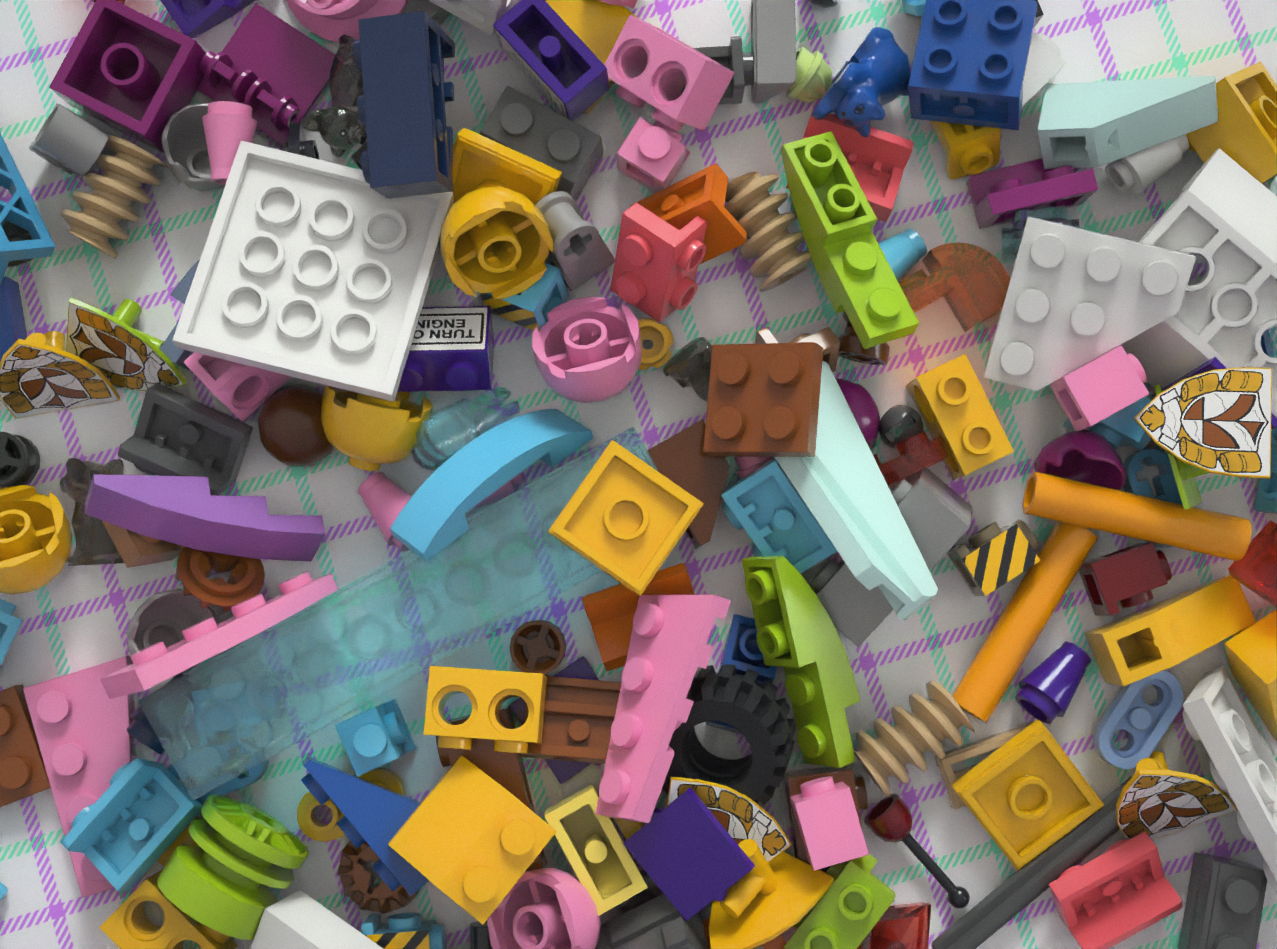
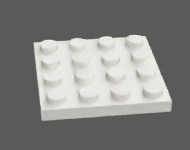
M240 141L172 341L179 349L394 402L440 251L441 225L454 204L453 192L388 199L370 188V184L364 179L362 170Z

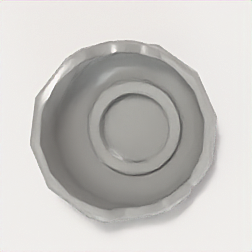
M209 103L189 104L173 113L162 132L165 159L172 174L180 183H185L188 188L201 192L223 189L225 185L211 182V167L202 116L208 114Z
M180 588L152 595L137 609L129 622L126 635L128 637L127 646L130 655L161 641L164 642L167 648L184 640L185 638L181 631L211 617L215 619L214 611L209 605L202 609L198 598L193 595L184 596L183 589ZM193 666V667H191V668H189V669H187V670H185V671H183V672H181V673H179V674H183V673L190 672V671L192 670V668H194L195 666Z

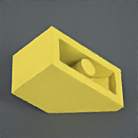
M593 783L545 809L544 817L548 824L557 831L555 837L580 883L589 892L597 906L598 916L647 889L648 886L630 851L623 844L624 840L613 819L595 814L599 794Z

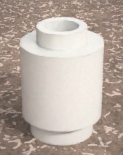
M1182 135L1108 163L1105 167V172L1117 189L1121 191L1129 190L1135 194H1140L1181 163L1182 155L1189 149L1188 139L1186 135Z

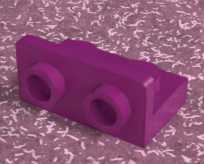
M1043 158L975 174L967 181L979 229L1024 219L1028 216L1032 217L1083 204L1098 190L1093 168L1076 172L1073 166L1044 169Z

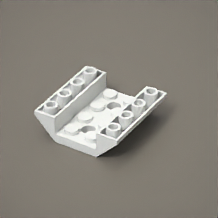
M1218 148L1180 190L1182 194L1139 241V243L1185 254L1190 252L1199 254L1206 264L1205 275L1198 283L1187 285L1179 313L1121 345L1127 354L1131 353L1139 360L1146 373V382L1153 388H1155V385L1160 384L1163 389L1214 357L1227 369L1239 367L1272 368L1271 413L1277 418V357L1266 355L1260 343L1261 336L1265 330L1277 325V196Z

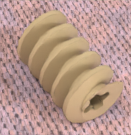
M108 135L106 145L114 153V157L100 154L95 163L103 171V175L87 172L82 177L93 191L92 193L74 190L71 197L82 210L79 212L63 209L60 215L71 227L70 230L66 231L116 259L119 253L108 242L109 239L128 240L129 234L119 222L126 220L138 223L140 216L130 206L131 202L149 205L151 198L141 188L142 184L160 186L162 181L152 170V167L158 165L169 168V166L134 143L121 137Z
M754 171L728 182L725 202L728 203L725 205V208L747 232L746 239L749 240L740 249L742 257L745 259L758 258L750 267L752 277L769 276L759 288L760 292H764L783 284L803 272L812 261L809 250L799 252L797 246L804 240L802 231L789 233L787 229L797 218L796 211L780 214L778 208L788 199L787 193L770 195L768 191L779 179L778 175L760 176L759 172Z
M935 680L926 683L930 701L917 693L909 695L911 714L899 705L891 708L894 726L881 718L875 719L873 725L877 736L876 739L862 730L855 733L859 751L854 750V754L886 797L892 795L888 777L892 775L905 785L910 782L906 769L908 763L925 772L928 770L924 757L925 751H930L942 760L946 757L942 739L946 737L960 747L964 743L959 727L964 725L975 732L971 722L952 695Z

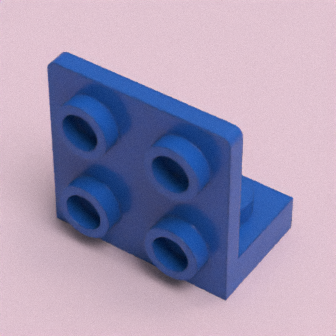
M926 0L908 84L911 119L1019 130L1022 115L1023 81L1036 19L1037 2L1035 0Z

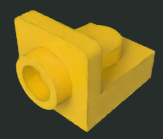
M930 121L946 153V172L951 180L966 175L982 173L999 163L1000 128Z

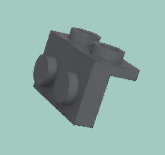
M155 383L146 391L134 435L120 444L117 455L133 463L138 470L151 475L208 477L210 494L219 496L237 479L253 427L159 383Z

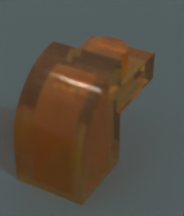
M956 242L937 246L931 249L922 259L930 274L928 277L924 270L921 269L899 282L914 313L944 297L966 332L1002 311L1010 276L1001 262L987 250L973 244Z

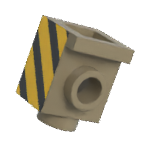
M1021 519L1001 529L996 522H993L968 538L973 546L970 549L965 544L953 546L947 552L974 596L989 595L1041 561L1034 551V548L1038 546V542L1030 528Z

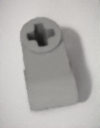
M56 103L34 142L29 146V149L70 175L76 173L84 176L99 157L109 136L76 113Z
M552 192L537 202L535 206L543 214L554 242L553 253L549 249L547 258L552 266L560 268L565 285L570 291H573L615 262L599 231L591 222L584 220L575 200L568 192Z

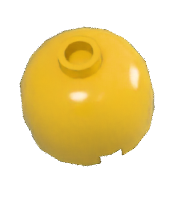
M501 186L482 187L466 193L452 205L441 225L440 251L451 281L465 294L476 297L474 291L491 293L493 299H505L526 291L546 271L547 267L544 262L549 255V249L553 253L554 242L540 210L524 194Z
M325 385L321 405V422L328 441L336 450L349 456L348 463L351 466L367 471H378L381 468V464L400 462L410 457L422 443L429 427L434 405L424 396L422 397L421 406L408 401L410 392H397L395 401L392 402Z
M28 485L0 489V593L15 595L32 592L41 588L57 577L69 560L73 536L71 526L57 496L49 492L50 497L38 494L34 486Z

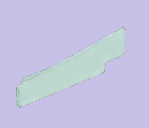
M822 361L815 457L774 458L855 578L869 591L878 586L896 612V615L901 620H907L937 596L938 587L829 364Z

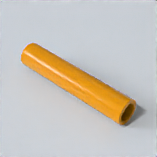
M1035 471L1029 476L1023 495L1022 509L1023 513L1027 515L1239 561L1245 556L1251 539V523L1246 518L1197 507L1184 510L1183 504Z
M1057 521L1037 554L1041 561L1028 569L954 691L952 697L962 710L985 723L988 722L1096 543L1098 537L1085 527Z

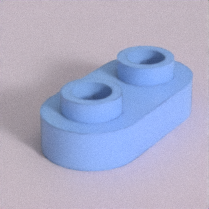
M1163 670L1122 686L1094 731V747L1103 761L1118 768L1132 769L1136 768L1137 763L1141 759L1150 757L1182 707L1183 690L1177 678L1170 672ZM1153 685L1157 691V698L1152 704L1147 705L1143 701L1142 692L1146 686ZM1119 730H1124L1128 736L1127 744L1121 749H1116L1112 742L1113 735Z

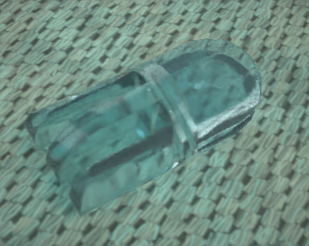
M499 386L472 401L462 398L428 416L421 423L416 434L417 443L413 445L411 450L414 461L422 468L436 470L458 450L484 432L518 416L520 413L518 401L511 402L485 416L501 405L512 394L508 388Z

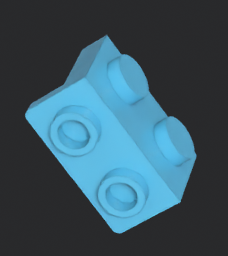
M136 758L119 768L110 780V787L94 804L87 806L77 814L72 821V829L61 840V844L68 851L84 853L117 891L129 892L201 812L202 805L162 763Z

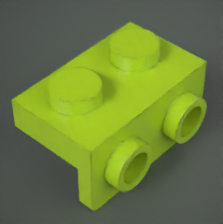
M869 854L832 865L826 873L834 877L835 881L818 903L793 926L796 928V931L784 948L857 949L896 897L893 890L870 873L878 860Z

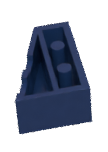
M425 11L358 19L360 39L354 40L353 55L357 70L362 74L364 94L358 96L357 111L360 123L366 129L368 150H363L361 154V167L365 181L370 184L371 189L388 199L452 192L453 129L451 126H446L445 102L454 101V85L452 82H444V59L455 57V42Z

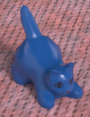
M875 27L870 30L850 61H846L833 78L832 85L811 114L814 119L821 120L829 113L835 112L837 118L846 125L854 127L863 137H868L870 134V120H883L885 117L882 106L892 102L900 95L909 96L908 84L911 74L908 55L896 43L893 33L881 27Z

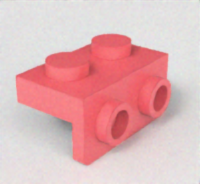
M829 113L821 120L810 116L802 139L832 131L877 219L887 222L894 206L903 171L913 150V141L870 127L869 136L863 137L854 127L846 125L834 114Z
M637 202L622 213L610 290L619 295L626 303L634 305L659 323L676 308L678 310L686 308L698 289L695 278L698 265L706 252V245L703 244L708 222L697 216L681 230H678Z
M1145 831L1131 839L1115 842L1104 854L1082 866L1076 865L1066 869L1057 880L1048 884L1060 919L1081 949H1109L1182 908L1181 897L1164 876L1158 848Z

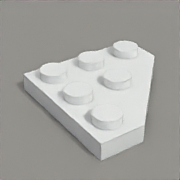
M1028 216L983 378L1038 391L1179 313L1196 257Z

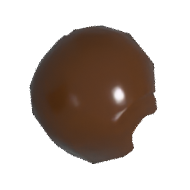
M303 385L283 387L265 401L258 416L259 438L262 445L273 458L287 466H313L330 455L334 449L324 433L321 422L323 394L315 388Z

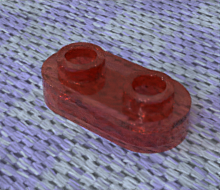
M925 431L895 444L899 454L880 462L877 454H873L887 485L926 469L949 456L940 436L929 440Z

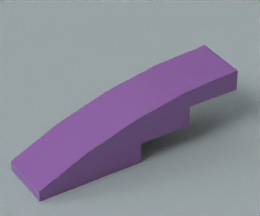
M93 474L85 502V513L87 515L140 535L197 550L254 559L312 562L325 536L322 515H268L266 496L211 495L208 477Z

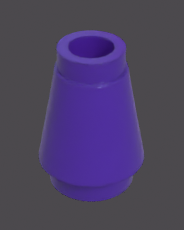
M1065 641L1059 649L1053 652L1019 682L1021 690L1015 696L1016 701L1026 712L1043 723L1051 724L1056 717H1064L1086 672V668L1091 663V658L1077 645Z

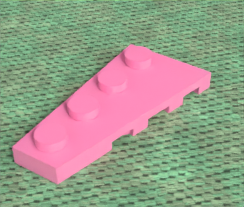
M308 571L280 583L278 586L282 594L265 601L262 594L256 595L231 607L234 616L216 624L214 617H211L181 631L185 639L166 648L164 642L161 641L131 655L133 664L100 679L109 699L145 691L340 594L332 573L316 579H312Z
M718 595L639 596L637 609L633 617V629L626 663L622 672V683L615 718L611 726V738L603 777L600 781L595 814L649 824L675 755L669 743L674 731L682 722H687L694 701L686 697L697 668H707L714 646L707 644L716 617L725 619L731 600Z
M130 656L118 658L23 688L64 836L72 829L71 824L77 814L87 806L94 804L110 787V780L114 773L123 765L137 758V756H133V736L126 731L134 720L130 715L135 711V701H131V694L109 699L100 680L133 664ZM69 851L82 898L114 888L84 853Z

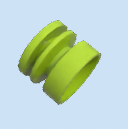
M213 794L207 797L201 807V813L204 818L193 820L189 826L190 836L198 846L182 844L176 847L157 878L158 888L170 902L201 924L240 940H254L264 909L278 902L277 896L269 887L288 888L295 879L292 869L297 870L302 867L310 854L307 846L294 833L268 813L233 798Z

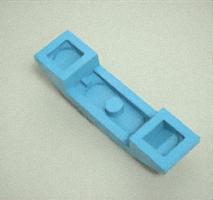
M558 409L530 412L493 427L453 454L419 487L392 524L390 530L393 537L423 560L428 561L470 530L465 517L466 512L540 459L554 468L592 440V431Z

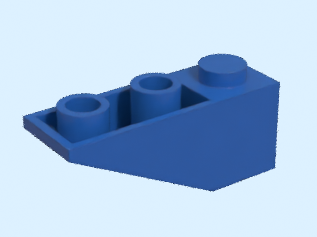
M307 757L302 761L303 766L309 772L301 779L303 784L321 805L329 799L335 803L344 814L336 822L357 849L365 842L380 858L372 867L392 892L402 885L408 894L412 896L429 881L388 845V842L421 802L311 757Z

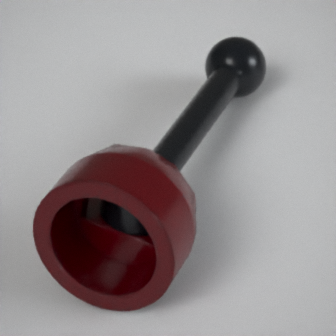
M892 794L876 804L864 820L869 829L885 842L896 843L902 841L948 893L949 903L958 909L966 907L970 901L968 891L963 887L956 886L910 834L912 829L911 811L897 794Z

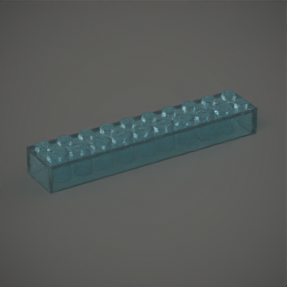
M634 426L466 519L470 530L428 561L423 560L412 550H409L138 700L191 800L194 801L208 795L429 670L430 666L440 664L603 572L547 532L611 440L659 472Z

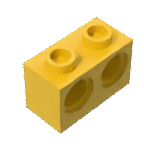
M966 354L917 376L906 385L953 480L1014 452Z
M430 666L423 735L438 736V747L471 750L472 739L494 740V751L527 754L528 743L542 744L547 676L541 673ZM465 693L472 703L471 715L464 723L453 725L445 716V704L452 695ZM521 697L527 703L529 710L528 718L521 727L508 729L500 720V708L507 699Z
M162 870L147 878L99 927L120 949H183L184 940L194 941L202 949H236L238 947L230 938L231 936L224 935L201 924L182 912L165 897L158 888L157 878ZM147 901H153L163 909L165 916L163 926L154 925L146 918L144 909Z

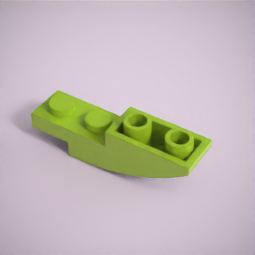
M832 131L783 144L781 155L793 205L812 261L835 313L846 312L864 349L914 334L919 321L872 232L878 219Z
M757 556L741 559L745 574V590L751 601L757 628V644L762 652L766 666H781L784 668L786 692L791 700L798 731L797 742L802 751L804 763L841 768L855 762V754L844 708L860 702V697L847 654L831 618L804 577L784 556Z

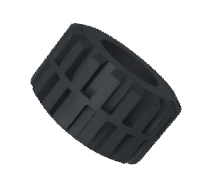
M724 664L720 673L715 672L713 665L707 666L706 669L701 668L697 677L694 676L686 697L694 701L687 722H682L674 731L669 743L675 755L662 787L666 794H668L670 777L672 776L699 779L725 785L744 794L756 803L758 801L761 802L763 805L773 797L775 788H779L793 751L795 741L792 739L795 733L794 719L787 718L790 706L785 697L779 700L774 698L777 687L768 680L762 686L755 681L759 673L747 669L744 676L736 674V665ZM707 721L727 723L738 729L745 736L752 753L740 759L717 757L701 745L696 736L694 726Z

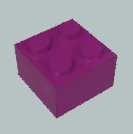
M96 0L49 88L71 107L164 153L162 132L170 116L191 103L198 85L205 77V72L199 68V64L206 52L196 40L116 0Z

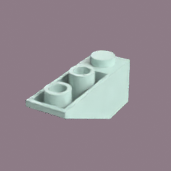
M1214 75L1047 84L1037 129L1044 169L1073 166V168L1100 167L1218 122L1216 78Z

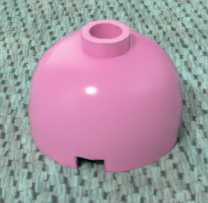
M587 297L570 300L554 307L547 313L548 322L541 327L540 331H538L536 325L532 332V349L536 365L547 385L552 390L570 401L591 403L604 401L616 396L631 384L641 364L642 347L638 319L629 307L621 304V311L615 307L607 306L606 298Z
M540 868L524 872L490 915L487 925L492 949H595L599 941L601 922L597 906L577 877L557 868Z

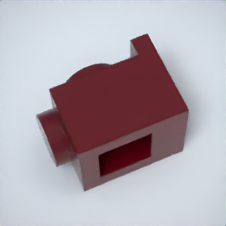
M1153 542L1137 543L1085 561L1079 569L1094 614L1104 616L1120 613L1117 601H1120L1122 608H1128L1152 600L1154 597L1151 590L1168 584L1167 581L1172 578L1171 569L1165 555L1161 550L1155 549Z

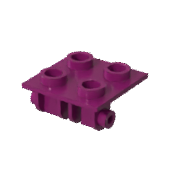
M255 3L223 51L217 54L208 51L203 56L199 68L205 72V77L198 85L197 90L215 102L230 101L251 106L253 109L252 118L257 121L256 128L285 146L289 140L290 124L302 122L343 60Z

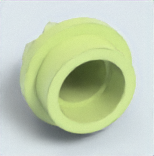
M800 47L796 51V81L788 88L786 95L791 99L796 98L810 103L822 98L832 84V69L823 59V54L818 50L811 53L804 47Z

